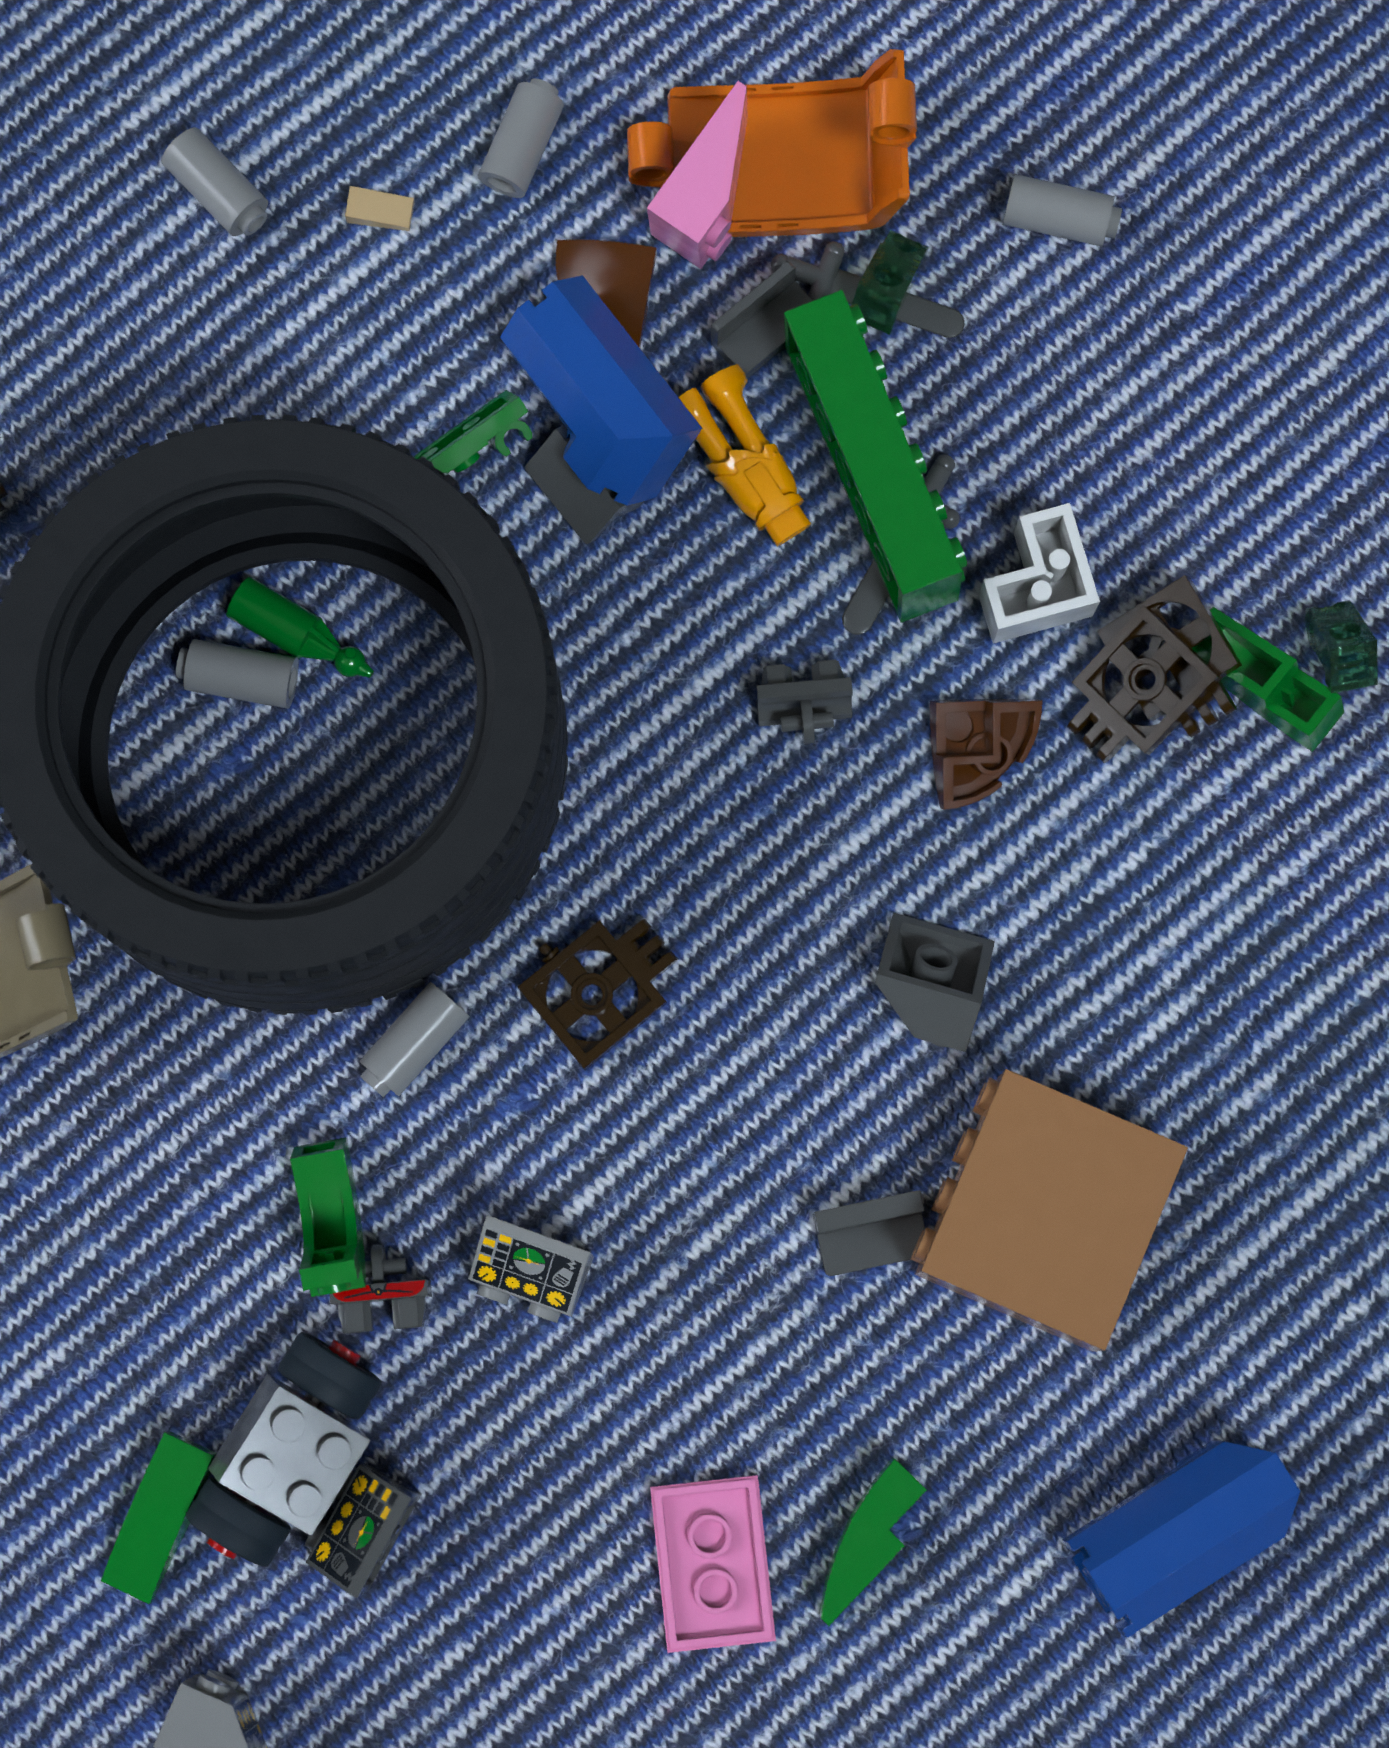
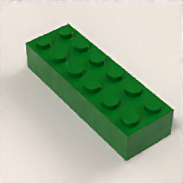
M843 290L784 312L786 352L900 623L959 601L961 582L965 581L962 568L967 566L965 553L958 538L955 536L949 539L942 521L947 519V513L938 491L935 489L928 492L922 475L927 472L923 454L916 442L908 445L902 428L907 426L904 410L897 396L888 398L883 380L887 379L886 369L877 350L868 351L863 334L868 333L860 307L857 303L849 306Z

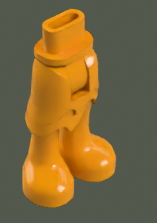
M735 364L707 378L701 385V391L725 418L744 450H732L710 414L706 402L696 388L686 391L678 398L702 427L695 440L711 461L705 467L715 476L714 480L724 487L739 509L756 522L755 526L759 531L766 529L778 547L807 529L811 523L800 508L804 499L801 495L797 494L795 479L784 457L780 454L778 447L775 444H770L763 435L747 407L743 397V390L748 381L740 365Z

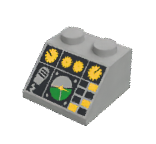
M487 1215L468 1280L480 1284L477 1294L505 1305H507L510 1295L531 1302L527 1313L558 1323L561 1313L573 1317L594 1256L591 1252Z
M211 1669L208 1670L206 1675L198 1673L180 1684L153 1746L154 1748H268L249 1696L236 1690L239 1682L226 1674Z

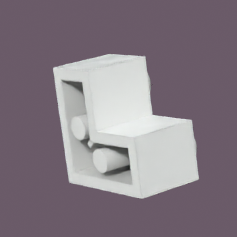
M1070 503L1019 516L1014 536L1024 569L984 579L978 594L993 643L1093 617L1100 603Z

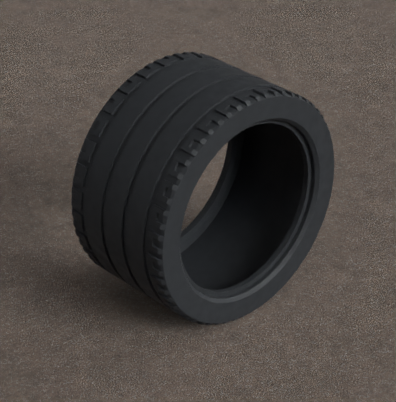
M251 415L250 421L240 422L237 417L224 418V424L207 427L204 422L192 425L193 431L180 434L178 430L166 434L167 440L152 446L148 442L138 446V453L127 459L124 455H121L113 460L115 466L101 476L96 472L86 479L89 485L79 493L73 490L66 497L68 503L57 515L51 512L43 521L46 528L39 536L33 534L27 543L30 547L29 551L24 556L22 562L16 560L10 570L14 576L9 586L3 585L0 591V599L2 600L0 604V806L4 809L0 816L5 827L10 830L20 853L28 860H31V869L59 901L67 905L71 909L70 911L138 963L156 975L164 977L165 980L177 987L205 999L208 997L213 998L218 1003L230 1007L235 1006L260 1013L262 1008L271 1009L274 1014L287 1015V1013L315 1015L318 1009L326 1008L331 1013H335L356 1006L365 1007L373 1005L372 999L381 996L385 1000L394 998L398 993L411 987L415 989L425 984L423 978L432 973L439 976L447 971V967L460 958L464 959L471 953L469 947L477 940L483 943L491 935L490 932L501 920L504 921L511 913L509 906L513 900L520 901L526 892L525 888L541 866L538 860L541 852L547 853L551 843L550 838L560 815L559 808H557L559 800H563L565 792L564 785L568 767L566 753L568 733L565 706L553 647L535 587L532 588L529 573L515 552L513 544L507 536L501 537L498 523L491 514L488 515L478 504V500L470 492L463 494L460 491L458 481L449 474L445 475L434 468L431 461L423 456L417 460L411 456L409 448L399 443L393 445L383 441L379 434L368 431L366 435L356 432L355 426L344 423L340 427L325 424L324 419L311 417L309 422L298 421L296 415H283L282 419L267 420L264 415ZM286 561L338 563L380 575L406 588L436 611L458 635L474 660L477 676L475 726L468 756L458 782L445 805L429 827L409 848L389 864L363 880L318 897L286 903L253 904L213 898L177 886L148 870L128 840L118 817L108 770V740L114 706L125 675L138 651L153 631L172 611L194 594L228 576L261 565Z

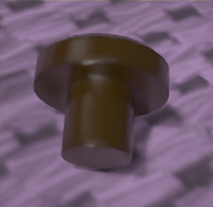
M546 942L538 948L544 955L541 960L543 963L549 962L559 952L557 946L552 949Z

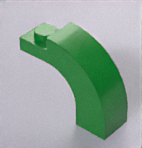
M347 1137L296 1146L293 1148L290 1161L303 1230L304 1249L299 1268L303 1291L310 1290L311 1297L364 1288L366 1284V1265L363 1232Z

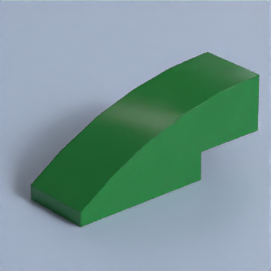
M1212 607L1210 612L1242 664L1241 667L1221 679L1224 687L1261 717L1313 752L1344 714L1342 696L1301 671L1296 659L1215 607ZM1211 636L1192 648L1207 664L1212 652Z
M164 1432L120 1529L101 1582L147 1604L152 1603L190 1524L186 1518L187 1511L192 1502L198 1497L204 1483L208 1480L211 1474L208 1467L217 1453L173 1432Z
M891 1458L863 1494L850 1515L835 1548L825 1580L819 1612L820 1618L828 1626L905 1546L890 1531V1528L924 1494L926 1489L894 1458Z

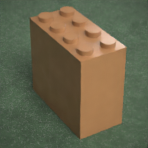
M1005 1069L996 1080L989 1077L978 1095L972 1112L981 1115L976 1129L968 1127L967 1131L963 1132L952 1161L961 1165L955 1179L947 1177L946 1181L943 1180L931 1210L940 1215L934 1229L926 1227L925 1231L922 1230L910 1258V1260L919 1263L914 1275L1091 1352L1105 1351L1188 1147Z

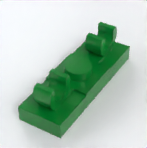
M505 390L416 454L414 458L418 460L421 456L425 457L433 463L434 468L442 473L448 474L452 470L458 473L467 469L479 459L480 454L478 451L488 445L489 440L497 452L507 457L511 454L509 448L504 443V436L507 431L517 429L518 434L526 441L533 438L530 427L525 422L519 420L529 411L519 396Z

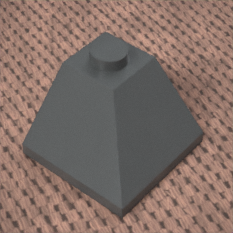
M893 912L875 983L914 1038L931 1042L939 1047H949L966 1052L981 1007L995 941Z

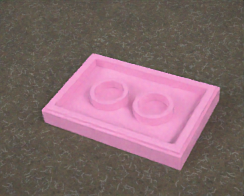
M758 1475L650 1487L667 1653L776 1641Z

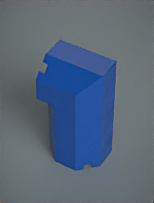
M583 275L553 281L541 290L547 297L537 306H534L530 300H527L516 309L500 338L517 364L567 427L566 438H569V442L564 449L563 458L584 486L598 494H601L604 488L618 493L614 501L626 506L656 498L702 430V427Z
M1212 1440L1177 1462L1174 1469L1062 1540L1067 1549L1073 1552L1080 1549L1081 1552L1072 1557L1076 1567L1106 1614L1112 1611L1117 1620L1123 1617L1122 1620L1114 1625L1121 1635L1128 1638L1286 1536L1301 1491L1275 1452L1226 1441Z

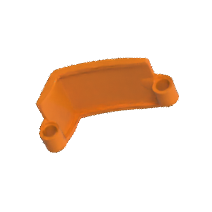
M888 50L875 60L861 77L798 83L745 85L747 86L748 119L732 223L728 231L732 237L811 235L876 229L884 226L908 201L910 195L908 147L916 139L917 118L915 84L905 79L903 50ZM734 85L674 87L668 93V124L662 122H640L628 127V181L638 186L662 187Z

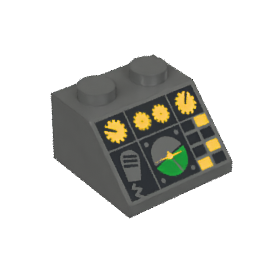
M366 1463L359 1464L356 1472L352 1471L335 1497L339 1502L329 1521L322 1518L312 1536H308L304 1546L312 1551L306 1563L345 1592L356 1598L360 1597L371 1588L422 1494Z

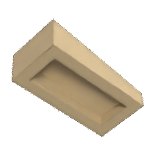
M350 186L345 213L346 221L351 224L410 231L415 201L411 197Z

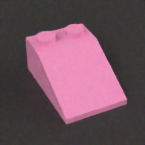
M739 81L734 85L647 207L651 235L699 269L704 266L709 257L714 261L718 260L732 239V235L728 231L732 223L748 119L747 86Z

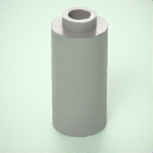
M536 78L531 79L530 83H518L478 173V178L486 186L509 197L523 198L564 107L563 101L557 96L559 91L556 87Z
M190 128L184 131L170 143L162 156V165L231 236L241 234L249 236L265 223L267 219L265 211L268 206V200L198 128Z
M1014 174L1003 225L1103 247L1105 237L1113 239L1116 237L1122 208L1113 206L1115 197L1113 195Z
M193 639L189 648L182 647L179 652L176 677L183 679L184 689L187 691L289 709L295 694L299 662L297 657Z
M429 982L361 1058L359 1062L367 1069L360 1077L383 1098L390 1090L399 1097L467 1021L469 1015L438 987Z

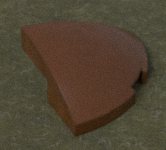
M557 240V279L562 280L583 275L638 347H641L657 248L601 240Z
M964 699L930 701L932 759L941 809H953L970 805L984 799L1002 787V782L998 781V779L1014 761L1024 763L1030 753L1040 726L1043 700Z

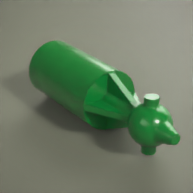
M252 577L246 578L233 595L226 616L298 659L303 657L334 661L336 670L345 677H355L358 675L371 678L374 674L373 669L366 663L363 652L354 646L341 648L321 617Z

